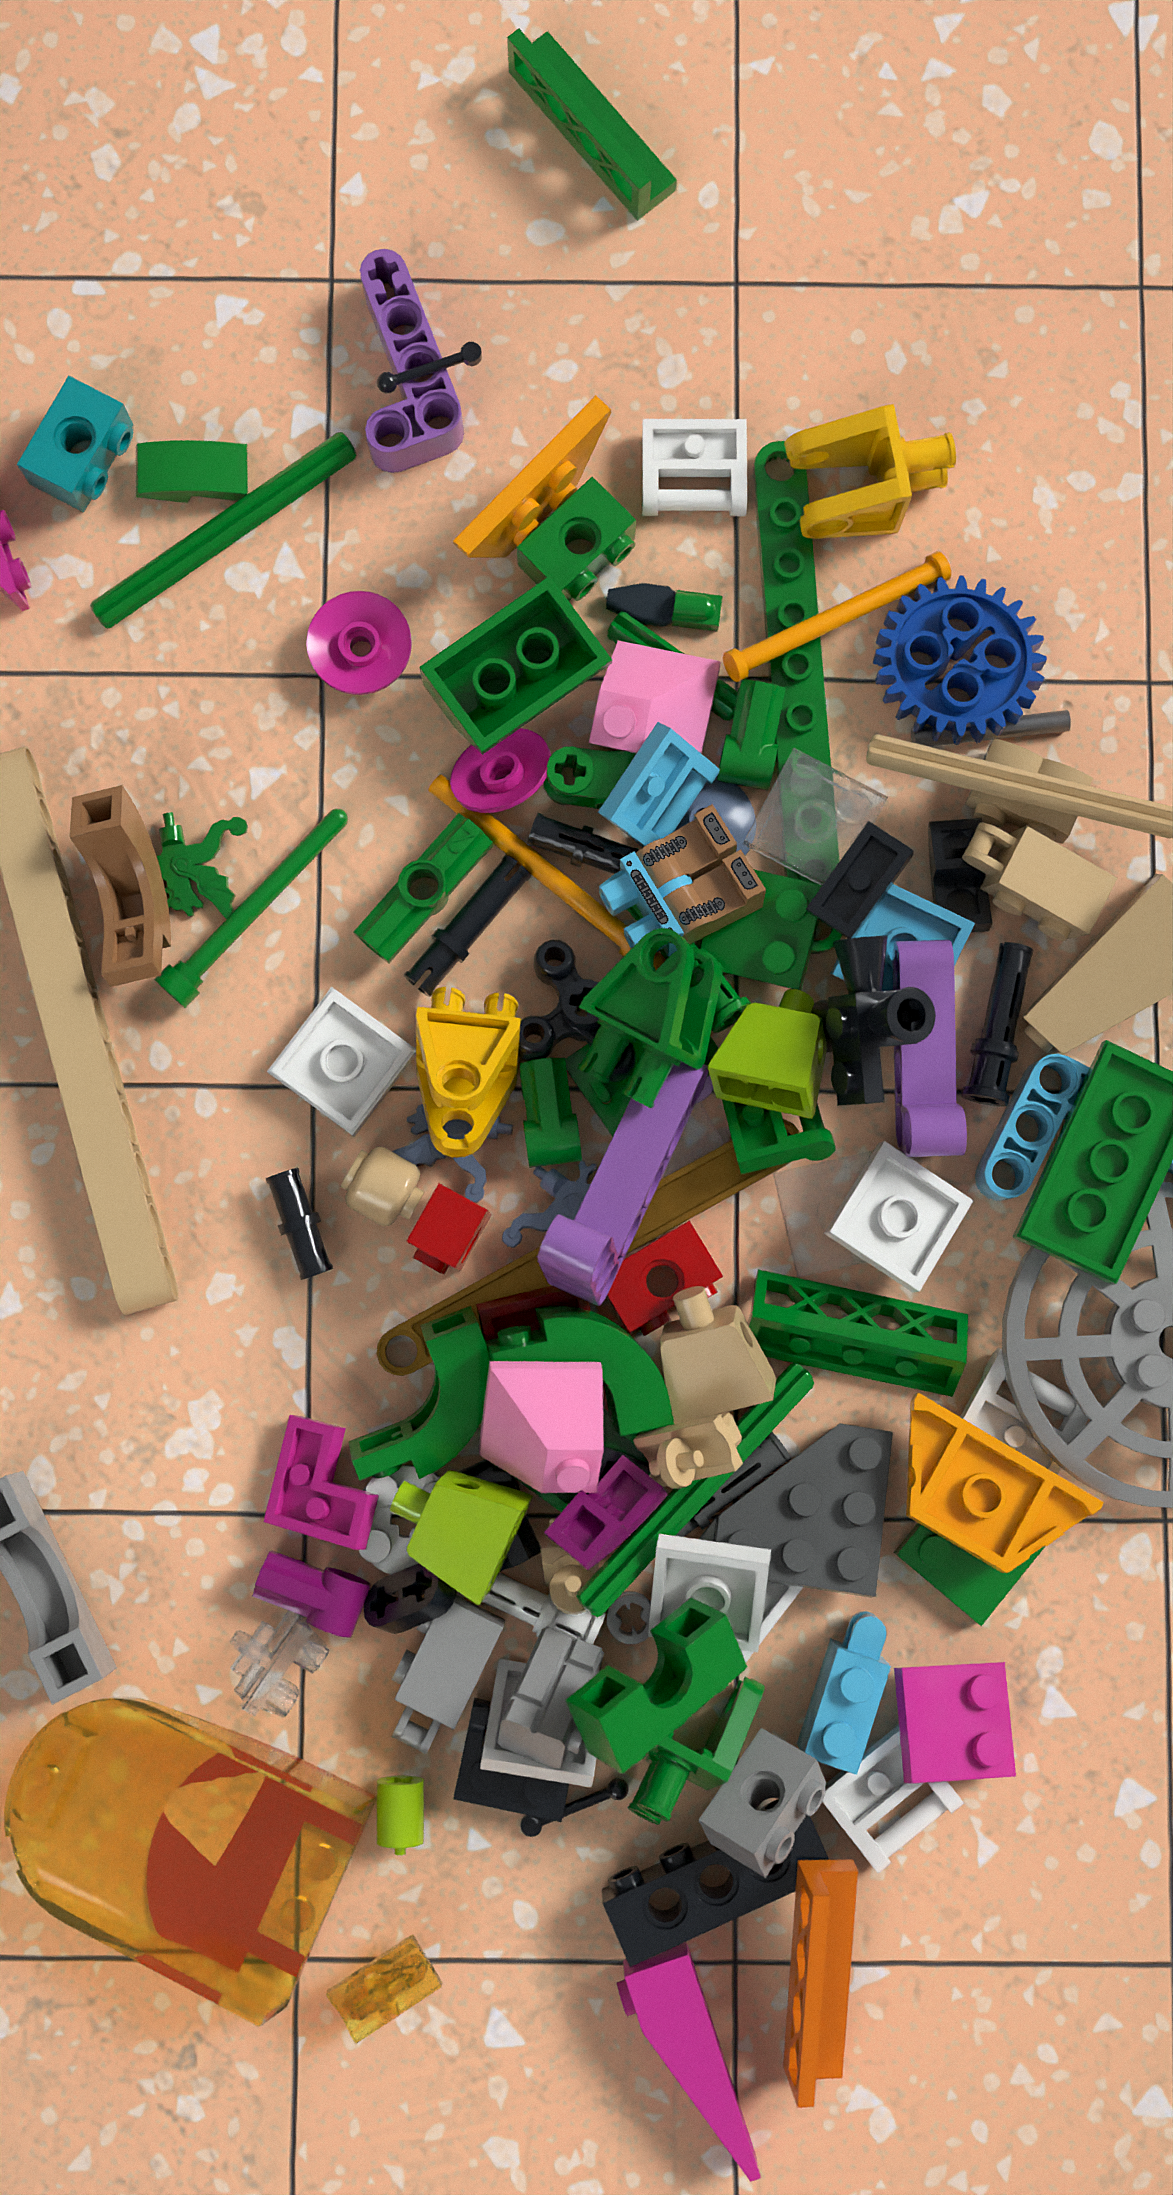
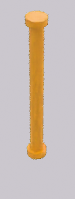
M936 551L926 556L925 563L744 650L739 651L733 648L723 653L724 667L730 678L734 682H739L748 677L749 670L883 607L903 595L905 596L916 591L919 584L924 586L932 582L936 584L939 577H942L945 582L949 581L952 574L950 564L943 553Z

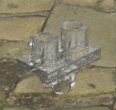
M288 1610L276 1629L262 1621L252 1636L246 1632L236 1630L230 1639V1643L240 1654L230 1668L242 1677L234 1689L235 1693L243 1700L240 1705L241 1709L254 1717L262 1709L283 1718L292 1709L300 1692L295 1684L283 1678L292 1662L313 1674L319 1669L329 1654L326 1643L311 1630L305 1616Z

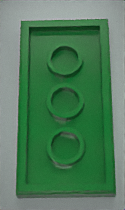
M1108 1040L1101 1043L1013 1238L1111 1285L1118 1283L1173 1160V1071Z

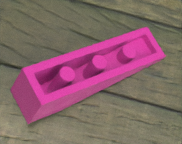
M687 1941L632 1967L629 1966L627 1959L623 1960L625 1979L617 1982V1988L626 2016L637 2015L644 2036L749 2181L752 2182L760 2179L761 2175L757 2156Z

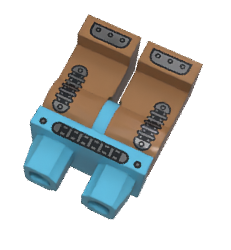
M713 804L694 814V820L664 838L647 844L638 852H632L621 858L620 871L599 886L600 898L612 916L635 904L644 916V918L624 928V936L631 949L644 935L660 928L674 930L691 944L763 907L766 889L742 850L736 852L737 842ZM668 943L657 950L658 952L664 949L668 957L677 951L672 943Z

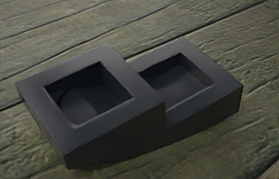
M982 818L929 822L928 843L933 903L974 922L971 933L990 931L993 922L989 895L980 889L986 878V873L968 864L962 858L979 823H982Z

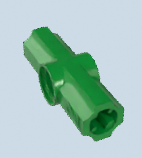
M458 813L416 861L409 863L403 868L398 882L354 930V934L376 955L390 964L428 919L444 909L450 894L494 846L493 841L470 819ZM427 877L435 880L438 883V889L431 898L419 900L410 895V888L417 879Z

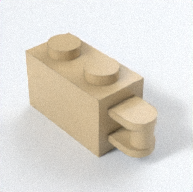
M979 823L962 856L968 864L987 874L980 889L994 896L993 903L998 908L1013 915L1020 916L1022 913L1039 922L1037 927L1041 932L1060 941L1091 933L1117 880V877L1028 826L1006 833L993 825ZM992 845L1000 849L995 859L988 856Z

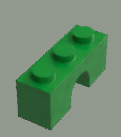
M692 1597L689 1598L650 1630L657 1646L658 1658L652 1675L645 1683L641 1684L607 1665L565 1700L589 1754L621 1774L625 1773L748 1668L725 1613Z

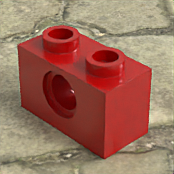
M438 1183L406 1242L417 1247L412 1258L444 1275L449 1266L461 1271L492 1216L491 1213L484 1207Z
M689 1220L624 1259L607 1297L628 1333L639 1328L643 1336H646L672 1320L667 1310L675 1306L673 1296L676 1293L690 1287L703 1286L707 1297L710 1298L718 1293L713 1283L722 1278L723 1275ZM656 1266L668 1267L676 1276V1288L668 1297L660 1298L654 1296L647 1288V1274Z

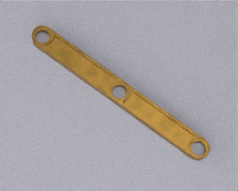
M783 1119L788 1135L800 1133L793 1123ZM731 1140L664 1177L659 1182L627 1254L791 1162L741 1175ZM541 1246L387 1331L377 1344L376 1355L379 1364L392 1375L405 1376L414 1373L433 1362L420 1325L471 1306L481 1329L476 1304L552 1286L548 1284L538 1263ZM399 1335L411 1338L417 1347V1356L414 1362L407 1367H397L387 1357L386 1352L389 1342Z

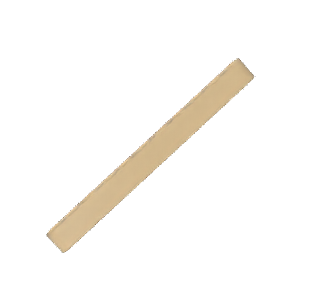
M27 746L0 753V870L111 1285L119 1309L126 1316L177 1301L178 1287L39 772L31 751Z

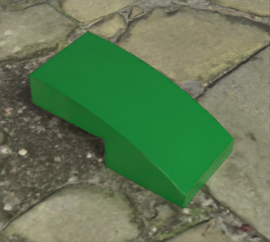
M174 440L137 443L136 497L188 503L192 496L238 501L248 494L247 444Z

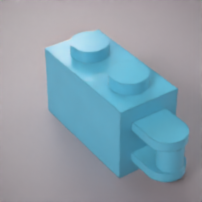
M861 1611L850 1619L843 1642L830 1638L797 1741L799 1749L817 1759V1762L855 1775L858 1773L891 1669V1665L881 1656L886 1639V1628L882 1621L871 1612Z

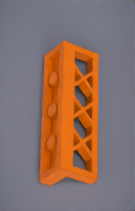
M853 1859L798 1860L783 2060V2068L797 2108L814 2107L816 2079H838L843 2077L858 1869Z

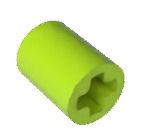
M410 1775L382 1777L377 1780V1845L385 1848H395V1855H405L406 1848L416 1847L424 1843V1779Z

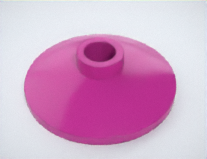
M351 591L335 596L320 607L309 625L306 646L313 669L327 685L343 693L365 695L383 690L399 678L410 659L412 638L405 616L393 602L376 593ZM357 642H367L371 646L370 651L364 656H356L352 653V648Z
M524 728L518 729L483 755L471 744L460 755L451 772L450 784L452 792L463 807L474 812L494 813L510 809L532 796L547 778V764L551 757L549 747L539 734Z

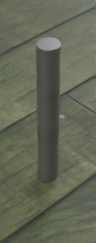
M1068 710L1022 715L1016 725L1005 720L1006 727L1000 736L997 737L986 726V733L982 741L993 740L994 738L1002 739L1070 731V714ZM924 726L917 733L913 732V727L911 728L912 743L929 747L954 744L951 731L944 730L936 742L932 739L933 726ZM965 731L960 743L975 742L970 731Z

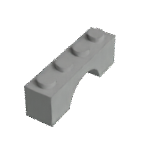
M24 1471L0 1478V1571L7 1580L20 1606L28 1632V1655L53 1705L105 1678L117 1666Z

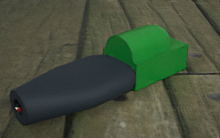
M640 583L608 589L606 609L616 614L626 612L644 625L665 627L672 623L671 626L718 632L723 596L676 590L675 592L669 586Z

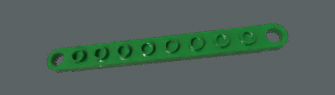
M774 441L765 445L758 452L753 468L766 639L819 614L813 540L802 535L799 522L801 516L804 515L803 507L809 504L807 469L793 468L794 474L784 481L772 479L765 470L767 462H770L772 458L774 460L778 457L781 460L785 458L786 462L789 463L790 460L787 458L785 441ZM818 637L768 661L769 683L786 687L775 743L778 744L776 771L785 877L823 885L839 863L821 637ZM831 928L829 937L824 940H814L811 954L828 952L834 947L833 941L840 940L842 934Z

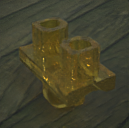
M412 1934L328 1989L326 1996L342 2017L355 2044H357L440 1989L443 1982Z

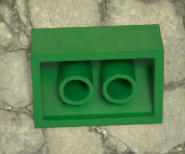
M548 576L421 665L419 669L424 687L448 720L483 755L612 664V659L553 579Z

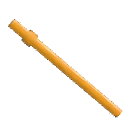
M440 774L435 778L428 791L455 813H460L462 816L470 819L493 841L494 845L518 861L517 863L523 866L533 877L621 948L618 952L624 957L631 950L624 936L626 924L616 916H612L605 907L490 813L474 812L463 807L454 796L450 781ZM659 951L655 953L653 959L655 970L666 961Z

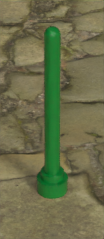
M339 808L331 810L185 963L179 960L174 967L168 964L161 971V976H156L154 980L180 1005L186 1008L200 994L197 990L203 983L200 977L347 825L348 816L346 812Z

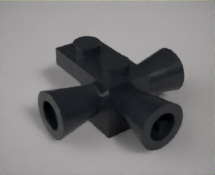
M869 936L833 941L848 994L828 997V1000H820L814 1003L811 1014H816L822 1018L827 1052H833L834 1065L831 1070V1082L837 1094L838 1106L885 1102L880 1047L917 1044L926 1039L934 1028L935 1008L932 1000L924 991L916 987L882 991L888 936Z

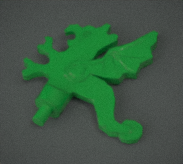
M173 812L164 813L165 827L159 828L162 853L157 856L162 878L166 880L168 886L165 888L166 893L170 896L167 900L168 908H173L177 911L183 910L187 913L188 917L194 916V906L197 909L203 908L204 903L192 889V879L197 883L198 893L210 900L227 919L234 912L232 902L236 897L229 888L228 877L219 875L216 867L200 864H205L215 858L220 850L225 831L229 830L231 835L235 836L246 834L248 830L246 820L240 817H233L230 821L222 819L212 824L202 843L185 845L182 826L175 825Z

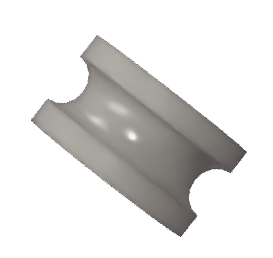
M623 1592L607 1609V1626L610 1633L618 1641L625 1644H638L645 1641L649 1637L651 1602L638 1592ZM630 1603L638 1604L642 1607L640 1616L645 1622L644 1626L636 1631L632 1625V1632L622 1630L620 1628L622 1620L619 1614H617V1610L625 1604L628 1610H630Z

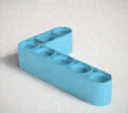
M1049 1054L1028 1066L977 1166L975 1181L980 1193L988 1199L1002 1201L1018 1197L1027 1191L1063 1119H1067L1090 1067L1061 1054ZM1044 1067L1054 1069L1061 1077L1062 1085L1058 1094L1048 1093L1041 1086L1039 1076ZM1020 1114L1031 1116L1038 1124L1039 1132L1034 1142L1025 1141L1018 1135L1016 1121ZM1173 1160L1168 1169V1172L1173 1174ZM998 1161L1006 1162L1015 1172V1182L1009 1190L999 1188L992 1179L993 1166Z

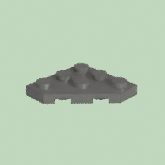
M838 1424L717 1516L713 1541L770 1549L767 1582L869 1598L876 1597L893 1432Z

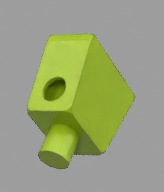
M789 989L785 991L779 1007L756 1002L746 1006L708 1065L716 1098L813 1119L825 1063L827 1042L822 1018L816 1014H811L814 1000L809 994L798 989Z
M447 1471L436 1482L431 1493L404 1481L392 1501L390 1511L417 1524L406 1549L408 1555L470 1601L480 1605L494 1586L533 1496L526 1492L460 1472Z

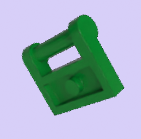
M722 1099L741 1175L804 1158L812 1161L823 1160L833 1155L836 1150L831 1131L824 1127L818 1103L813 1119L799 1116L803 1132L787 1136L781 1112Z

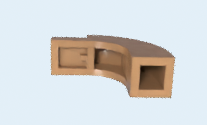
M123 785L72 797L69 837L92 873L102 906L104 920L102 976L110 987L161 976L162 949L171 947L170 916L161 870L145 824Z

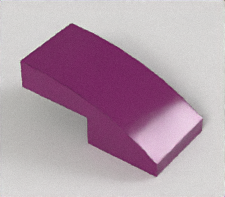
M622 1455L600 1480L597 1492L587 1495L581 1490L544 1533L581 1566L589 1570L627 1539L668 1494L660 1484Z

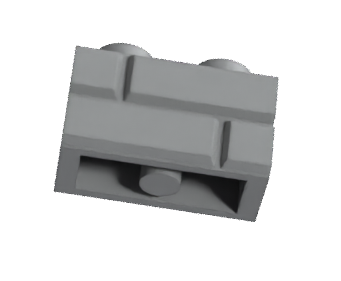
M549 1627L542 1628L501 1720L498 1737L500 1747L523 1757L531 1756L533 1761L554 1769L561 1768L568 1751L578 1754L583 1744V1739L565 1700L600 1672L604 1656L602 1649L580 1639L574 1641L569 1635Z

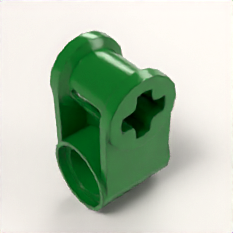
M574 746L563 747L556 750L549 758L547 778L543 783L544 790L547 796L555 803L600 810L637 753L600 751ZM563 767L573 769V777L576 778L573 785L564 784V777L561 775Z

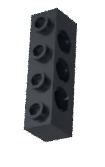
M779 1799L766 1804L760 1811L772 1809ZM805 1816L794 1833L795 1839L790 1853L783 1862L773 1865L766 1878L713 1846L709 1840L690 1848L689 1843L676 1845L660 1854L658 1857L660 1862L640 1871L638 1866H632L611 1876L608 1879L609 1886L602 1888V1904L629 1966L632 1967L795 1892L798 1860H829L811 1817ZM713 1864L723 1865L730 1871L727 1881L718 1887H709L700 1881L702 1871ZM660 1888L673 1889L679 1895L676 1905L668 1910L654 1908L650 1904L649 1898L654 1891Z

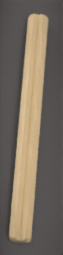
M880 734L874 735L868 746L866 762L872 766L1169 839L1173 838V806Z

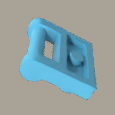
M657 722L598 813L635 840L641 847H644L674 832L706 782L712 784L720 769L674 730Z

